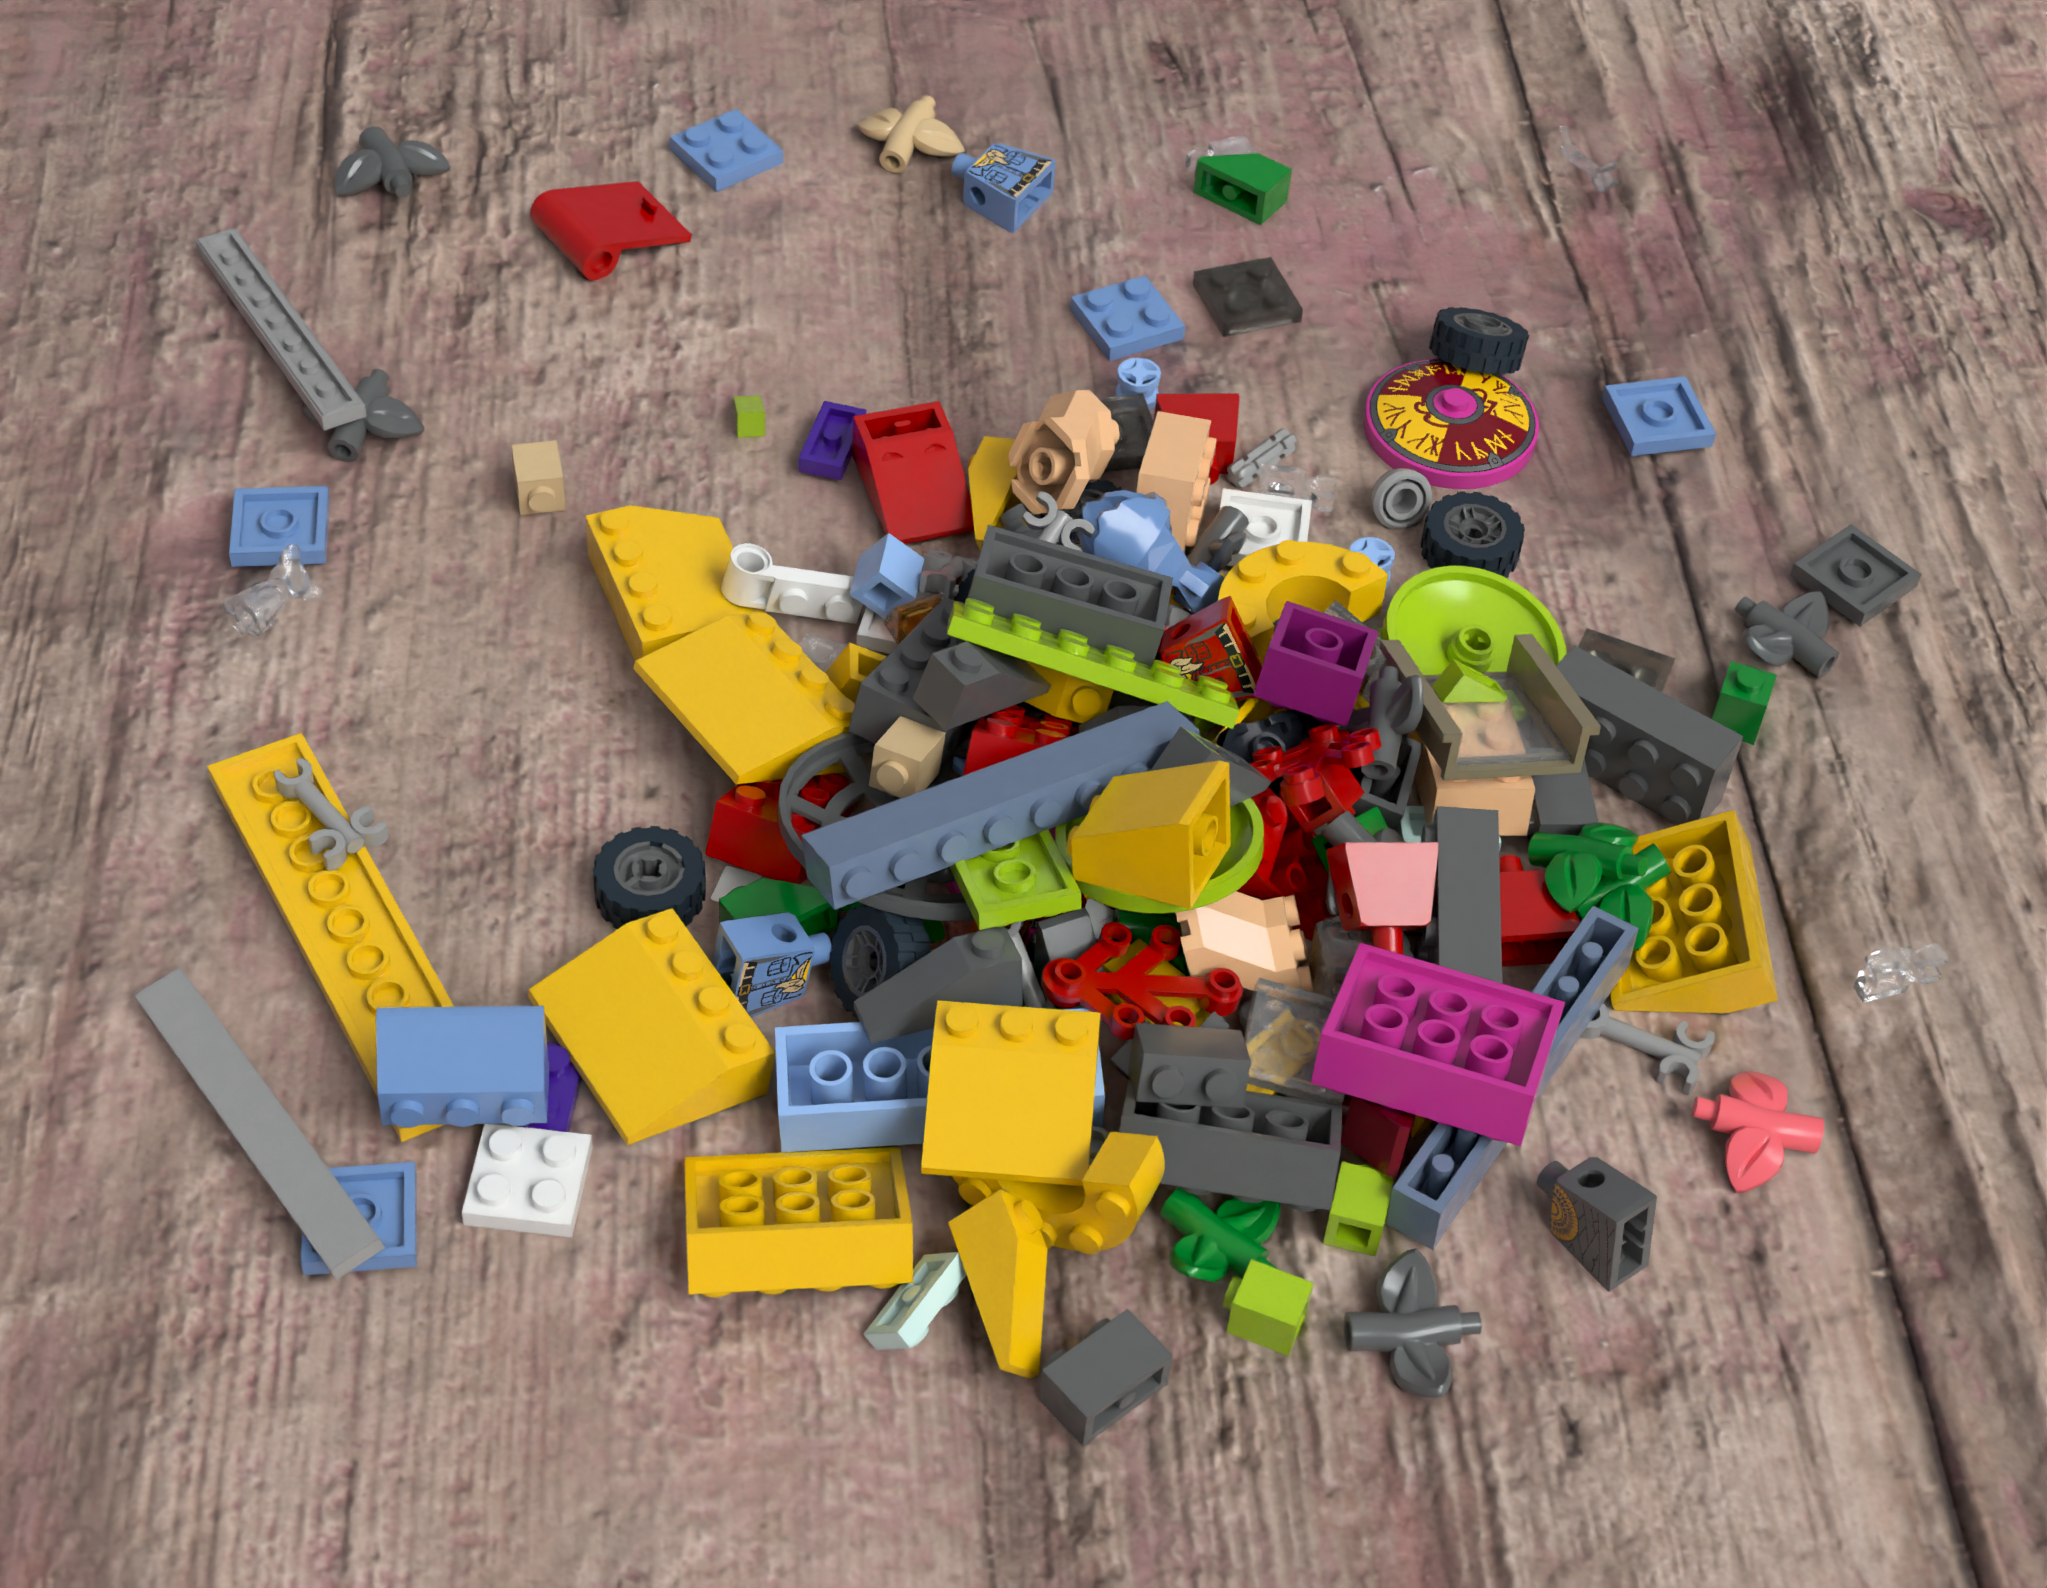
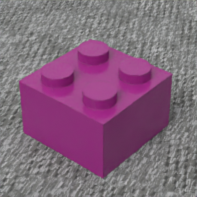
M1286 601L1269 644L1253 696L1264 699L1275 707L1291 708L1312 715L1323 723H1336L1347 727L1379 631Z

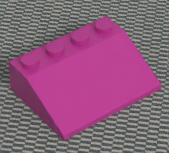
M1360 943L1322 1030L1311 1084L1328 1088L1336 1093L1348 1094L1378 1103L1389 1109L1401 1110L1428 1118L1443 1125H1451L1478 1133L1496 1141H1504L1521 1146L1565 1002Z

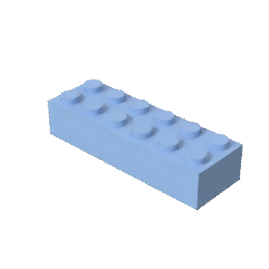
M1087 1008L1063 1009L1072 1011L1091 1012ZM861 1022L775 1027L781 1152L922 1144L924 1141L934 1028L870 1044ZM1098 1048L1092 1126L1103 1128L1105 1092L1100 1050Z

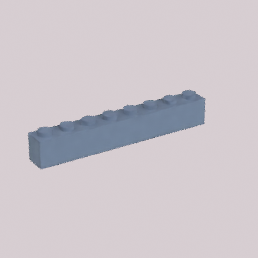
M1166 701L802 835L807 878L835 910L947 868L960 860L971 859L986 853L988 850L1000 848L1088 814L1094 796L1101 795L1114 776L1151 771L1180 726L1199 735V729Z
M1595 906L1591 907L1532 991L1533 993L1565 1002L1536 1100L1620 980L1631 960L1639 928ZM1438 1123L1393 1186L1386 1225L1433 1250L1507 1142L1496 1141L1478 1133Z

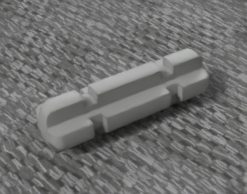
M1280 429L1272 434L1269 438L1244 454L1242 458L1237 459L1227 467L1228 474L1226 478L1228 482L1233 483L1236 488H1243L1254 480L1253 478H1257L1281 461V459L1295 451V443L1297 441L1295 435L1290 434L1287 429Z

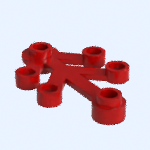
M1337 724L1317 726L1308 731L1309 737L1303 740L1299 746L1282 752L1280 746L1266 747L1253 752L1254 762L1250 763V765L1271 782L1281 776L1284 777L1280 787L1285 805L1307 804L1325 795L1319 774L1324 763L1344 765L1345 768H1356L1368 765L1374 761L1373 751L1382 747L1378 728L1361 729L1349 734L1347 730H1338Z
M1118 922L1105 924L1102 927L1098 942L1076 960L1058 958L1049 962L1045 966L1041 977L1045 996L1051 1003L1063 1008H1073L1081 1004L1091 1012H1099L1100 1019L1109 1025L1110 1031L1116 1037L1125 1040L1133 1039L1135 1023H1143L1144 1016L1154 1024L1178 1026L1173 1022H1179L1187 1027H1195L1196 1017L1191 1010L1183 1006H1172L1169 1008L1154 996L1197 998L1199 1005L1206 1012L1212 1014L1215 1011L1219 1016H1227L1237 1009L1243 993V987L1238 975L1227 968L1214 969L1207 973L1204 978L1148 975L1163 961L1173 960L1179 953L1182 935L1176 928L1168 925L1156 927L1152 932L1148 946L1115 973L1096 972L1111 957H1122L1128 951L1132 933L1127 926ZM1109 938L1117 939V940H1119L1120 942L1112 941V940L1109 939ZM1160 941L1168 942L1170 945L1163 944ZM1102 993L1116 994L1127 1003H1121L1116 1006ZM1121 1019L1129 1020L1133 1024L1125 1023Z

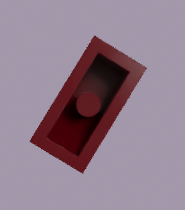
M1343 1094L1340 1106H1342V1124L1345 1126L1341 1137V1144L1386 1176L1397 1179L1416 1115L1401 1110L1389 1109L1378 1103Z

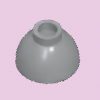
M1396 468L1387 471L1376 481L1371 492V505L1375 516L1384 526L1391 529H1404L1417 524L1428 512L1432 501V490L1428 480L1422 474L1408 468Z

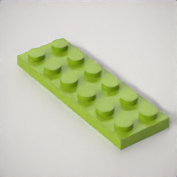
M966 598L965 604L956 601L953 603L948 618L947 635L1156 704L1168 701L1180 712L1231 729L1234 728L1240 710L1233 694L1226 690L1228 685L1222 681L1200 675L1197 682L1181 676L1180 668L1159 660H1153L1152 666H1148L1133 660L1135 654L1124 648L1108 644L1105 651L1087 645L1088 638L1076 632L1060 629L1059 634L1055 635L1041 630V622L1033 618L1014 613L1010 620L993 614L994 606L976 599Z

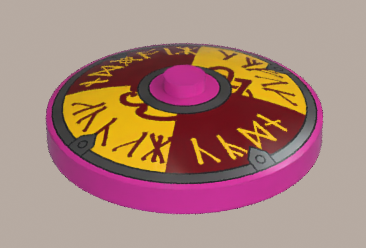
M1425 359L1410 362L1396 367L1383 375L1374 384L1368 395L1363 423L1364 431L1371 447L1393 469L1408 468L1422 474L1431 486L1449 489L1488 487L1513 477L1531 459L1539 432V420L1534 405L1525 392L1510 379L1503 375L1470 371L1441 359Z

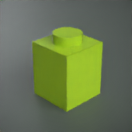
M1342 1161L1323 1244L1376 1257L1394 1178L1386 1176L1370 1165H1355Z
M1251 1259L1243 1279L1233 1276L1222 1305L1223 1308L1230 1310L1226 1332L1289 1356L1307 1315L1314 1283Z

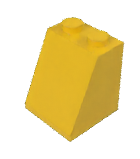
M1219 760L1114 776L1102 794L1094 796L1088 814L1080 826H1074L1069 834L1066 851L1067 855L1072 857L1074 879L1191 909L1231 846L1229 763Z

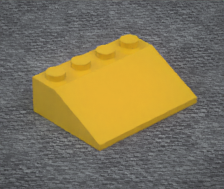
M633 505L585 515L588 557L634 661L727 615L750 614L754 611L765 613L764 609L735 605L722 594L721 585L733 546L718 517Z
M754 611L750 614L727 615L636 660L633 667L635 672L735 784L784 779L788 769L803 753L822 741L850 732L848 730L855 704L842 694L829 680L828 675L807 657L802 648L793 642L777 625L776 620L767 613ZM838 762L828 766L816 775L846 772V770Z
M1735 810L1638 836V842L1631 848L1633 855L1654 843L1664 856L1671 873L1645 890L1652 898L1654 907L1651 928L1645 944L1638 951L1633 950L1628 968L1610 993L1614 1010L1732 1013L1778 1001L1751 844Z
M673 908L626 923L528 990V997L533 1005L544 1006L545 1023L561 1047L568 1051L570 1061L626 1145L768 1093L776 1052Z
M900 1147L684 1157L689 1294L723 1297L731 1292L759 1291L764 1294H779L787 1289L815 1288L819 1291L828 1292L838 1290L843 1286L870 1285L875 1288L886 1289L894 1287L899 1283H913V1222Z

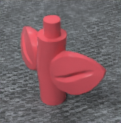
M1752 1071L1741 1072L1732 1077L1729 1083L1728 1090L1730 1096L1718 1094L1715 1101L1696 1097L1694 1100L1692 1117L1710 1121L1711 1130L1731 1135L1725 1145V1166L1729 1182L1735 1193H1746L1772 1179L1784 1164V1149L1816 1154L1821 1145L1824 1133V1119L1810 1115L1784 1112L1787 1108L1788 1090L1784 1083L1772 1076Z

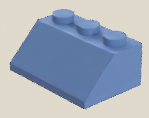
M544 1006L377 1008V1095L382 1125H397L411 1128L418 1125L452 1124L458 1127H468L474 1124L507 1123L512 1126H524L529 1123H547L549 1060Z

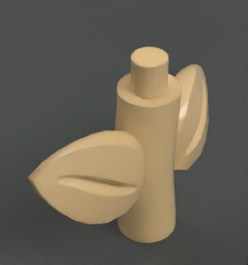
M924 95L920 100L913 101L903 114L898 109L887 108L857 122L858 129L866 136L886 141L879 160L887 171L902 173L911 158L914 147L923 153L934 156L950 157L965 152L955 133L946 124L935 119L934 107L936 103L931 96Z

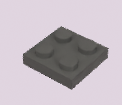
M1851 524L1796 561L1790 576L1811 592L1821 590L1829 605L1861 627L1916 588L1921 573Z

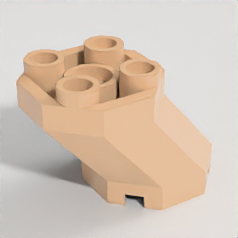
M1074 390L1050 396L1038 421L1023 423L1008 453L1010 466H1017L1018 479H1011L1013 493L1033 515L1047 514L1046 507L1036 501L1040 491L1046 492L1054 498L1057 503V509L1062 511L1074 509L1087 483L1100 480L1115 451L1114 445L1118 442L1120 436L1119 426L1115 420L1111 419V411L1090 390Z
M1235 891L1229 896L1207 906L1175 912L1177 922H1180L1183 935L1181 942L1191 977L1204 978L1207 973L1214 969L1227 968L1238 975L1242 987L1282 1001L1315 995L1309 966H1300V962L1309 961L1304 932L1300 931V929L1293 930L1292 926L1300 925L1294 895L1262 901Z

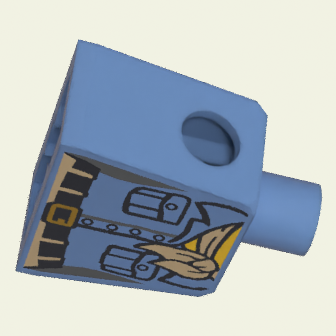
M996 143L992 144L978 159L964 153H959L953 162L951 172L953 176L964 180L963 202L967 207L1005 230L1014 233L1053 194L1056 160Z
M791 913L728 920L719 924L712 964L749 1016L754 1017L800 999L806 992L811 967L831 962L830 952H832V944L828 935L824 932L808 936L796 916Z

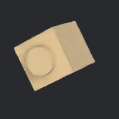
M557 440L511 445L520 515L566 510L564 479Z
M900 716L874 746L869 786L900 798L925 790L939 774L946 733Z

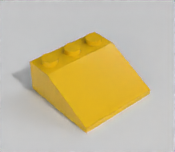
M937 1000L921 1174L1083 1186L1082 1179L1089 1169L1100 1013Z

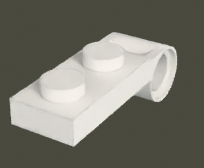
M750 543L740 544L733 548L721 585L723 596L731 603L738 606L765 609L767 612L857 624L863 606L861 602L850 595L854 576L773 565L771 555L764 548Z

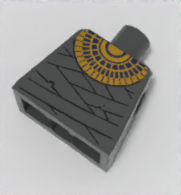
M1589 1157L1570 1170L1559 1161H1553L1543 1168L1537 1178V1186L1552 1198L1549 1228L1553 1236L1607 1291L1610 1292L1648 1266L1657 1201L1655 1194L1598 1157Z

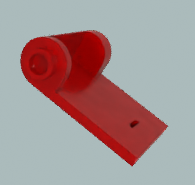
M639 181L552 189L537 196L530 208L532 222L587 279L593 281L608 276L616 268L621 250L690 242L692 234Z

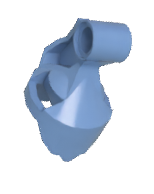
M1120 490L1106 492L1099 500L1086 502L1081 508L1082 519L1090 522L1095 528V532L1090 538L1083 532L1078 531L1083 552L1173 577L1172 588L1176 593L1173 600L1193 614L1218 601L1224 577L1202 561L1197 566L1189 563L1172 535L1170 510L1166 507L1167 503L1164 498L1156 492H1150L1145 495Z

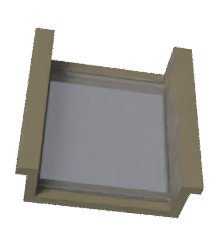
M1533 634L1514 635L1506 672L1482 673L1499 683L1508 696L1505 702L1442 703L1431 687L1441 674L1423 675L1400 640H1381L1379 649L1386 658L1385 666H1392L1398 669L1399 682L1403 683L1407 677L1414 674L1421 677L1424 694L1423 711L1415 730L1441 768V778L1443 780L1581 773L1590 735H1599L1601 726Z

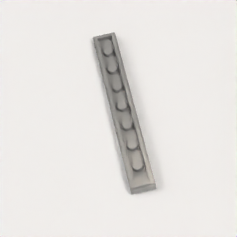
M229 229L195 240L200 257L325 431L367 417L363 401L237 229Z
M178 967L136 993L134 996L140 1007L335 1280H338L385 1249L375 1231L181 967Z

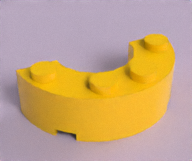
M1285 540L1279 544L1257 550L1233 566L1221 584L1218 601L1231 595L1262 663H1264L1274 634L1275 626L1273 622L1280 618L1286 601L1335 617L1343 610L1338 618L1360 624L1381 614L1388 574L1370 561L1365 554L1360 552H1352L1324 543Z
M1110 1132L1092 1164L1089 1165V1169L1082 1179L1083 1186L952 1176V1178L959 1185L958 1192L960 1196L972 1205L978 1204L998 1190H1003L1031 1201L1042 1217L1043 1227L1040 1230L1047 1249L1054 1246L1094 1255L1098 1251L1116 1247L1129 1238L1162 1181L1165 1159L1158 1136Z

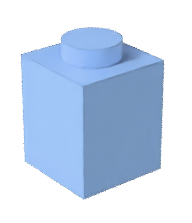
M888 533L859 555L850 595L886 620L916 598L924 558Z

